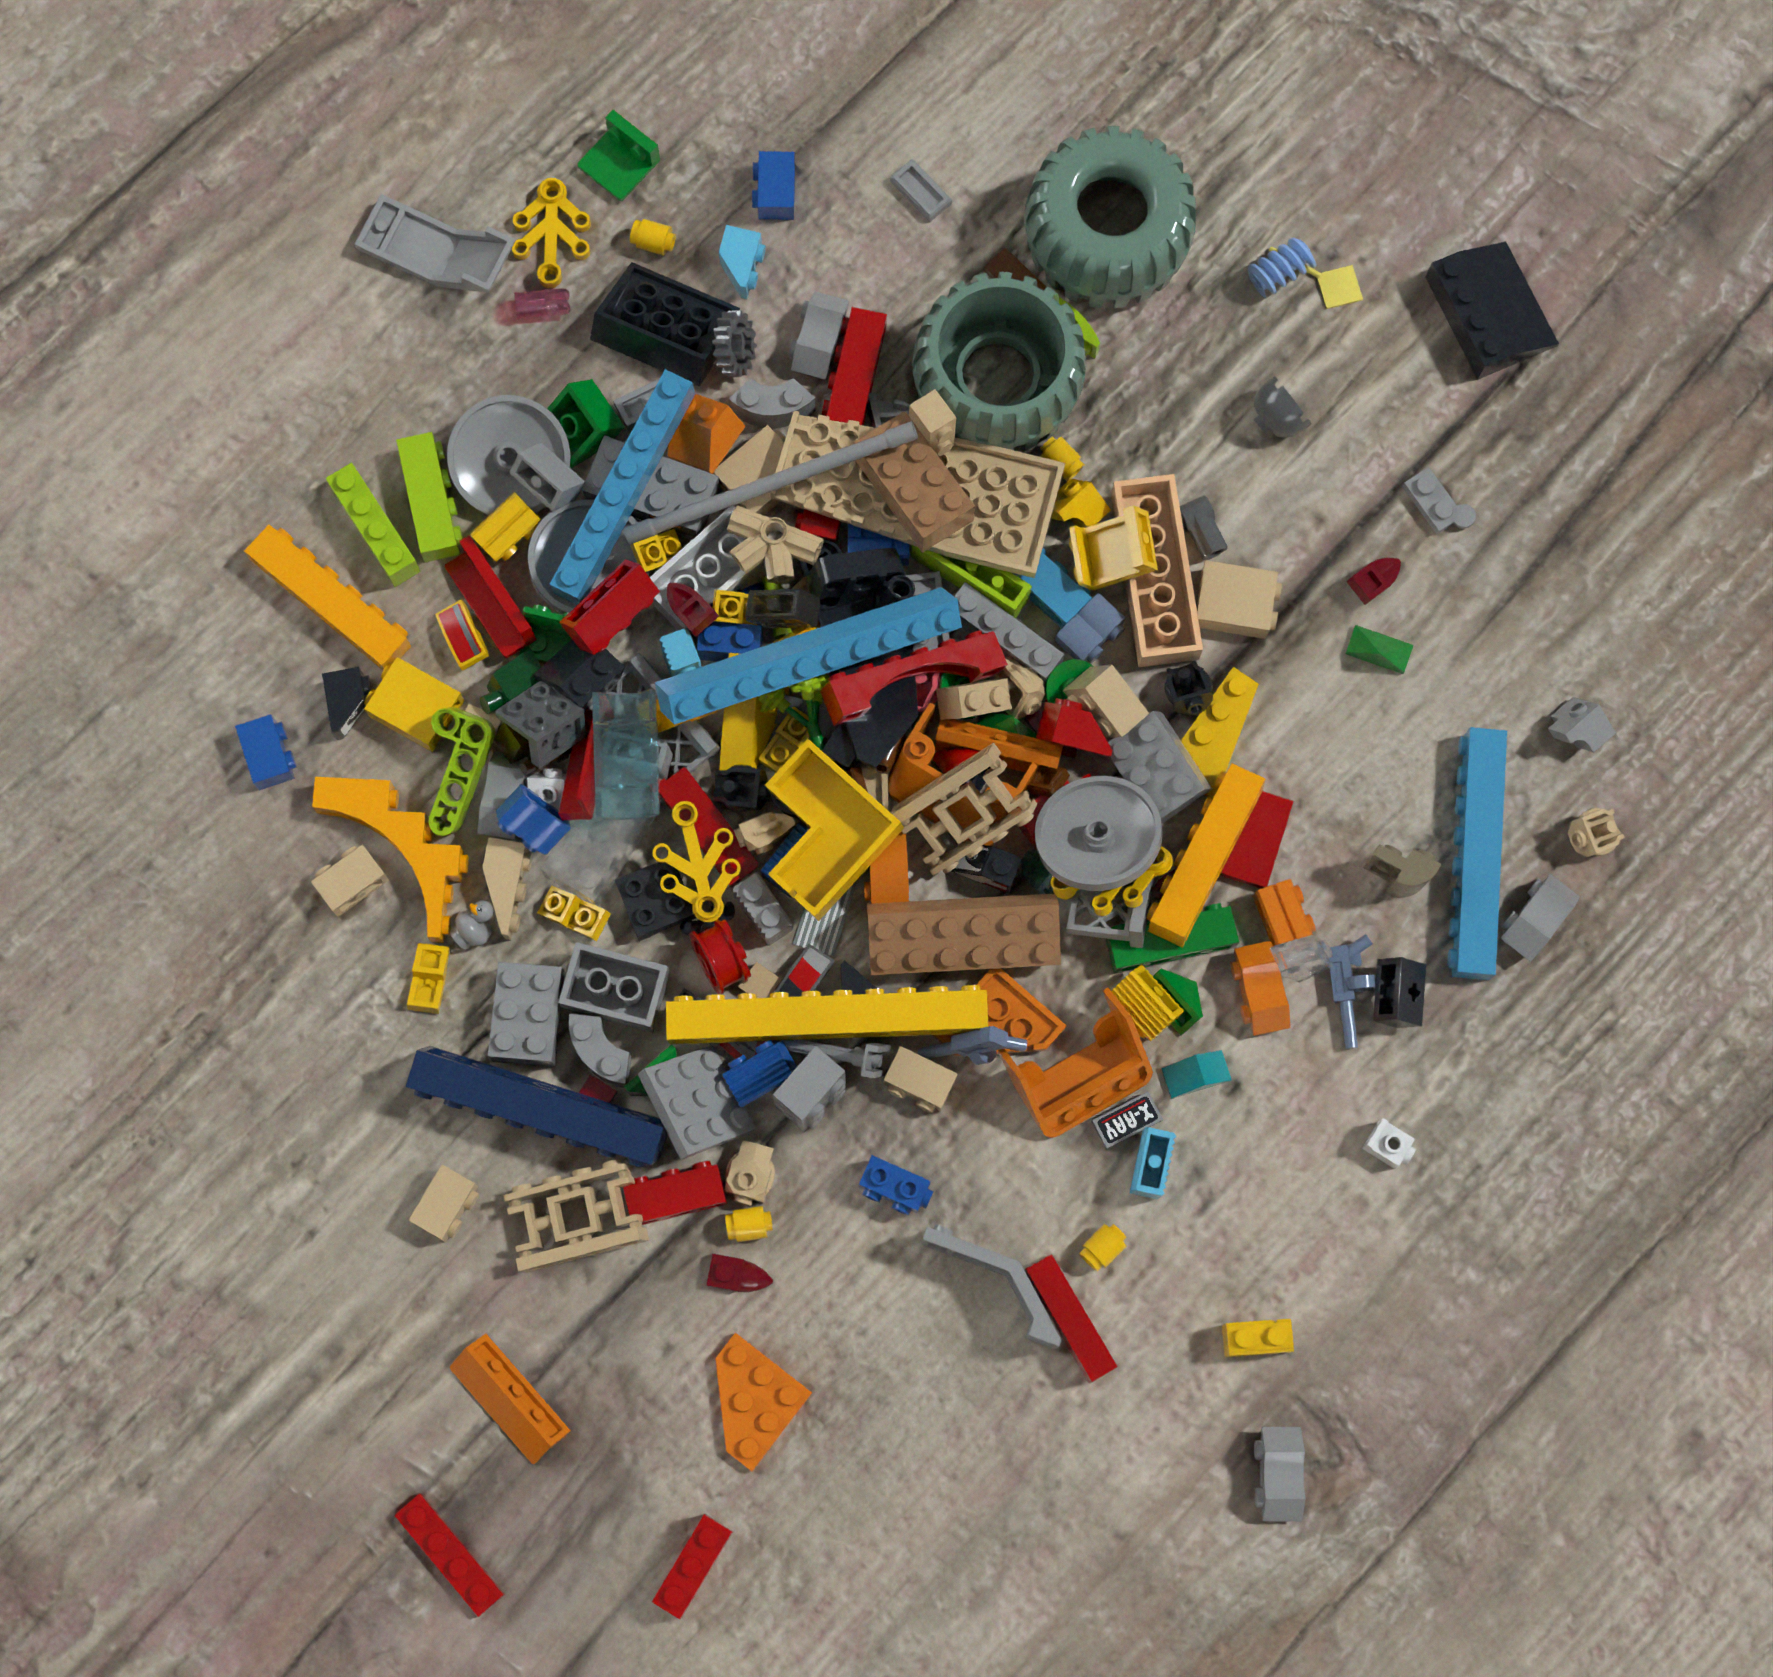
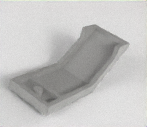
M381 194L354 245L355 249L436 287L489 293L515 243V238L487 226L485 232L456 229Z
M936 1224L934 1229L927 1227L921 1245L1006 1276L1030 1321L1025 1339L1052 1349H1057L1060 1346L1061 1338L1020 1261L953 1237V1230Z

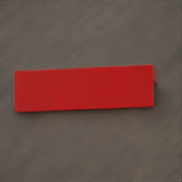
M468 535L459 541L464 553L446 563L445 569L503 657L508 658L537 639L531 626L471 536Z
M597 696L594 710H587L584 713L587 737L572 746L558 813L562 821L592 820L603 768L601 754L613 718L602 696Z
M682 768L669 779L665 780L663 778L654 785L655 790L671 811H673L677 803L682 801L694 804L698 812V818L694 826L700 849L705 855L714 842V834L718 829L726 828L732 832V844L724 848L714 865L721 875L722 864L725 860L735 859L739 862L741 867L740 874L732 878L728 885L730 888L759 867L758 861L748 851V848L746 846L740 847L732 827L687 768ZM687 809L682 810L679 814L680 819L683 821L689 820L691 812ZM722 832L718 835L717 839L720 843L725 844L729 841L730 836L728 833ZM728 863L725 871L728 874H734L737 871V865Z
M1051 1254L1034 1265L1025 1268L1024 1271L1088 1383L1094 1382L1117 1368V1364L1053 1255Z

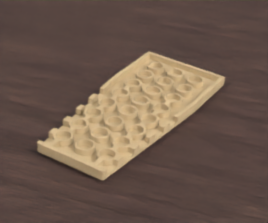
M794 411L775 473L853 445L854 441L876 428L862 426L859 421L849 420L848 423L832 421L829 416L819 415L818 418L800 415L799 411ZM955 438L953 447L946 454L938 457L975 505L974 520L928 550L947 557L1035 578L1065 463L994 445ZM856 461L770 492V497L917 546Z

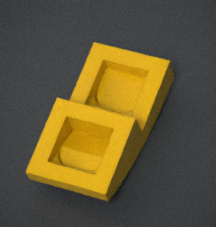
M418 943L412 968L413 978L407 1000L408 1010L439 1014L447 973L449 947Z

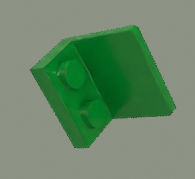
M612 109L605 117L607 132L577 165L582 172L622 202L660 162L658 144Z
M533 605V608L524 606L522 613L531 626L537 640L521 649L519 655L531 649L539 663L545 664L572 639L559 623L569 612H564L563 615L551 613L549 608L541 605Z

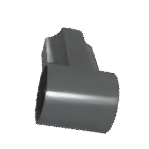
M1205 495L1180 506L1183 529L1185 532L1190 533L1203 560H1210L1227 550L1228 546L1215 522L1213 507Z

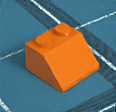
M695 394L668 444V457L713 474L745 428V425L728 405Z

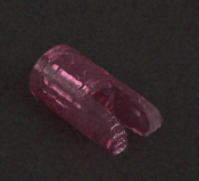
M566 288L514 292L517 319L566 315L571 311L568 303L569 291Z

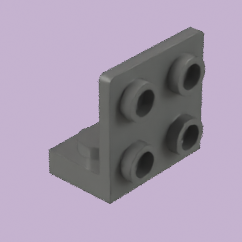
M539 681L496 710L497 718L529 740L531 763L539 769L587 737L584 709L542 681Z

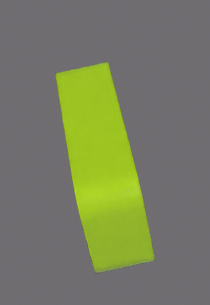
M455 707L439 709L434 713L431 720L435 733L456 742L428 821L432 832L440 836L449 835L461 829L495 738V728L490 721ZM447 713L451 714L455 720L452 730H448L443 724V718ZM475 725L481 726L484 731V737L480 742L472 736V729ZM464 754H468L473 759V767L470 771L462 766L461 760ZM454 783L460 785L463 791L462 797L459 800L455 799L451 794V787ZM448 815L447 820L451 822V825L444 827L445 821L441 819V816Z

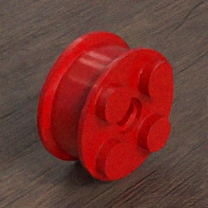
M725 919L722 921L715 920L713 927L699 934L695 931L690 932V940L701 968L711 986L719 995L724 994V988L738 981L745 984L748 982V978L751 977L750 970L744 961L747 958L745 950L739 941L734 943L731 938L733 937L732 930Z

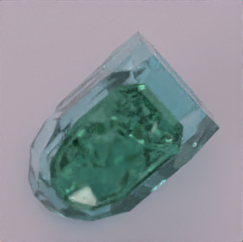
M1037 848L1028 849L1021 860L1023 875L1039 894H1054L1051 887L1053 875L1042 863Z

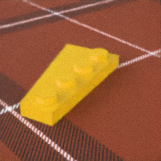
M1235 667L1231 669L1214 693L1213 701L1205 711L1199 714L1181 740L1213 789L1205 794L1206 797L1214 798L1218 790L1214 788L1215 782L1220 772H1226L1259 685Z

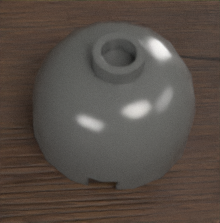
M1274 376L1258 390L1255 396L1254 408L1258 416L1254 420L1264 433L1270 430L1277 437H1293L1312 423L1309 419L1304 422L1300 419L1304 412L1283 385L1278 389L1276 388L1275 384L1279 381Z

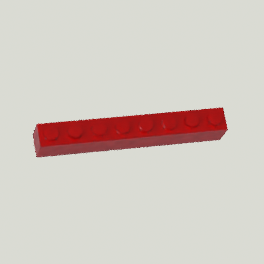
M852 307L850 317L844 316L841 334L845 335L843 345H837L834 362L839 364L837 372H831L828 390H832L830 400H824L821 415L829 416L832 421L848 423L849 420L859 421L860 425L864 426L868 410L869 393H872L886 332L887 314ZM804 509V513L798 512L795 528L837 544L842 521Z

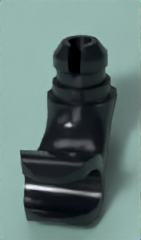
M731 901L726 902L723 913L718 920L722 921L725 919L728 922L734 918L736 910ZM710 902V906H711L712 911H713V909H714V904H713V902ZM686 919L682 921L680 930L684 935L690 936L692 931L699 934L713 927L714 921L703 922Z

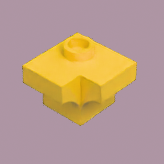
M1071 478L1058 490L1051 518L1064 522L1071 519L1074 525L1086 528L1097 524L1111 509L1091 482Z

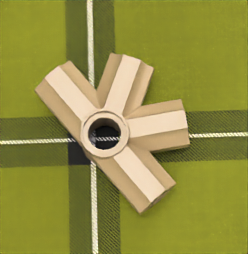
M738 505L733 510L727 527L729 533L746 539L730 551L737 565L748 574L765 561L768 583L782 584L794 580L792 557L814 565L820 555L824 542L823 538L787 525L781 518H769ZM777 530L783 533V536L778 540L768 538L769 533Z

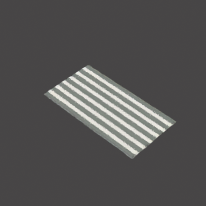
M858 880L854 882L820 921L804 908L793 944L804 948L811 944L824 954L834 956Z

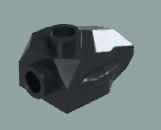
M1196 660L1181 668L1166 669L1167 678L1164 683V690L1168 700L1173 704L1174 710L1186 716L1197 715L1205 711L1213 701V686L1211 678L1204 671V668L1198 666Z
M742 764L734 765L727 770L715 771V790L712 802L723 803L727 809L735 812L761 810L771 797V792L765 786L768 782L766 771Z

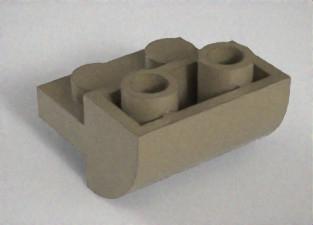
M1379 844L1369 856L1363 868L1390 883L1385 892L1386 895L1404 898L1418 893L1433 878L1441 866L1440 863L1435 861L1436 857L1425 850L1420 849L1417 851L1413 849L1404 858L1401 856L1402 852L1390 845H1385L1384 847Z

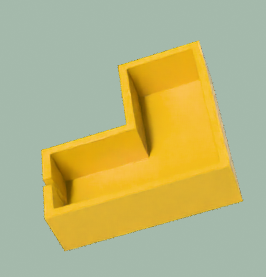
M807 739L765 784L767 789L810 827L768 875L813 917L820 921L904 829V826L833 760Z

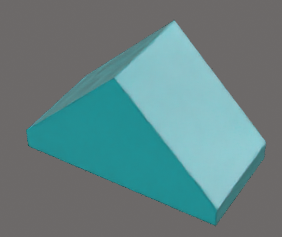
M1222 1050L1196 1054L1161 1069L1171 1099L1232 1081Z

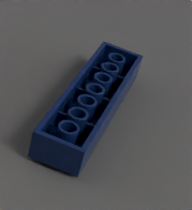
M427 1046L416 1051L405 1086L414 1089L413 1095L429 1100L432 1099V1096L445 1099L444 1105L456 1109H462L463 1106L474 1108V1114L480 1117L493 1119V1116L505 1118V1124L520 1129H523L524 1125L536 1128V1134L547 1138H554L555 1135L567 1138L566 1143L579 1148L590 1145L596 1147L597 1153L611 1158H615L616 1154L628 1157L627 1162L629 1164L646 1168L647 1164L652 1165L660 1159L668 1134L660 1118L433 1046Z

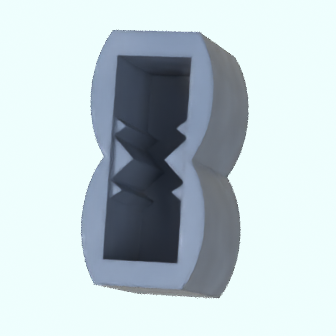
M1098 593L1058 632L1055 641L1074 659L1093 663L1104 651L1101 646L1108 640L1114 642L1124 632L1125 628L1122 625L1125 622V617Z

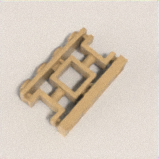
M994 742L895 805L891 811L904 826L903 834L917 827L933 848L923 858L926 864H930L931 868L929 871L933 876L940 871H943L944 874L948 873L959 864L958 860L967 855L968 858L974 857L984 848L983 845L990 840L993 843L1001 840L1008 834L1009 828L1016 824L1018 827H1021L1034 817L1032 813L1037 806V802L1034 799H1029L1028 792L1025 790L1013 798L997 775L1005 770L1007 764L999 758L1001 752ZM991 767L982 777L990 787L983 794L978 791L972 781L960 787L966 781ZM967 796L982 818L963 829L947 807L962 797ZM938 799H941L933 807V811L940 819L934 825L930 824L922 812L910 818ZM998 799L1009 814L993 823L997 815L989 804ZM949 831L956 842L961 844L942 855L947 845L940 835Z
M621 1159L611 1160L602 1163L603 1168L591 1171V1167L572 1171L573 1177L561 1179L560 1175L542 1179L543 1185L531 1187V1184H522L513 1187V1193L503 1195L504 1201L509 1204V1208H507L508 1215L524 1213L530 1239L529 1243L515 1246L516 1253H519L520 1257L516 1258L518 1271L532 1272L649 1241L647 1228L642 1226V1215L634 1214L626 1217L620 1187L635 1184L634 1177L631 1176V1172H633L632 1165L622 1163ZM619 1175L618 1179L607 1181L610 1199L597 1202L594 1187L581 1188V1185ZM559 1192V1195L546 1198L550 1215L537 1218L535 1204L525 1203L521 1205L522 1201ZM584 1197L590 1226L566 1233L560 1203ZM613 1212L616 1226L624 1227L630 1225V1228L595 1238L591 1236L604 1232L601 1214ZM553 1228L555 1242L563 1243L569 1241V1245L535 1254L531 1253L533 1250L544 1248L541 1230Z

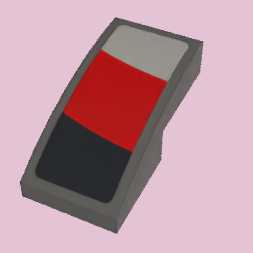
M808 944L775 992L789 993V997H801L802 992L815 991L832 968L835 960L811 944Z

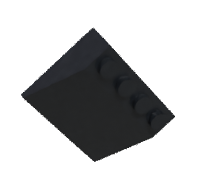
M1506 241L1458 251L1431 263L1425 278L1477 380L1559 345Z
M631 262L595 311L590 340L661 371L666 369L700 387L717 359L713 355L716 345L712 344V340L716 339L714 328L719 327L717 319L722 318V312L740 310V308Z

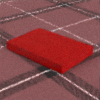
M1262 791L1220 873L1221 876L1261 889L1268 886L1294 801Z

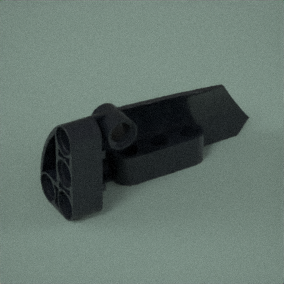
M896 548L828 555L814 563L806 579V584L820 627L913 597L915 585L911 579L905 576L906 574ZM913 644L831 671L829 675L831 677L837 673L845 672L847 676L856 673V669L872 663L874 667L883 665V661L896 655H900L901 659L909 657L914 651ZM915 675L898 680L878 691L869 701L871 708L862 717L845 722L857 761L876 769L917 719L918 703Z

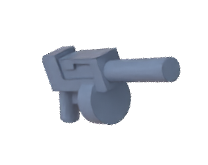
M1366 934L1349 946L1327 947L1324 951L1326 964L1330 965L1335 1004L1340 1003L1345 1049L1358 1048L1352 1001H1356L1355 992L1375 989V975L1353 976L1351 964L1360 967L1362 965L1361 952L1373 945Z
M994 1026L980 1028V1030L952 1035L951 1042L919 1048L918 1055L932 1059L959 1054L963 1057L969 1056L974 1064L981 1065L991 1063L995 1059L996 1050L1005 1048L1025 1052L1027 1040L1008 1036V1032Z

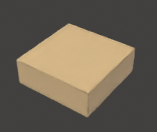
M756 962L750 970L751 977L748 978V982L745 984L741 982L738 989L744 993L757 994V998H770L769 994L776 991L782 979Z

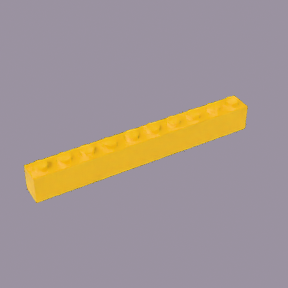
M965 985L961 987V991H948L946 986L930 987L929 992H916V988L905 987L898 988L897 993H884V989H867L865 994L853 995L852 990L833 991V995L821 996L819 991H805L801 993V997H789V993L774 992L769 994L770 998H757V994L743 993L738 994V999H725V995L714 994L707 995L706 1000H693L692 996H675L674 1001H666V1036L669 1044L962 1034L988 1027L987 990H980L979 985Z

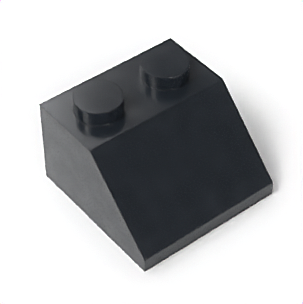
M571 639L534 673L533 677L538 682H544L584 709L585 713L596 703L597 696H603L621 679L625 666L606 648L593 655L581 650Z

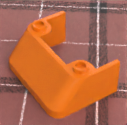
M929 703L905 741L888 777V794L899 803L943 775L929 766L935 753V746L933 741L924 735L934 719L935 705ZM1032 762L1017 788L1002 782L1013 798L1023 791H1027L1026 787L1037 771L1038 765ZM967 796L962 797L947 807L963 829L982 818ZM938 799L917 814L922 812L927 820L934 824L937 823L940 819L933 811V807L941 799ZM998 799L989 804L997 815L993 823L1009 814ZM990 840L984 845L992 846L994 843Z
M1108 987L1103 990L1111 1012L1101 1017L1095 1023L1093 1035L1096 1042L1043 1072L1040 1066L1033 1061H1027L1017 1066L1005 1049L998 1050L1014 1087L1037 1126L1047 1137L1053 1138L1062 1135L1144 1087L1152 1077L1153 1070L1132 1016Z

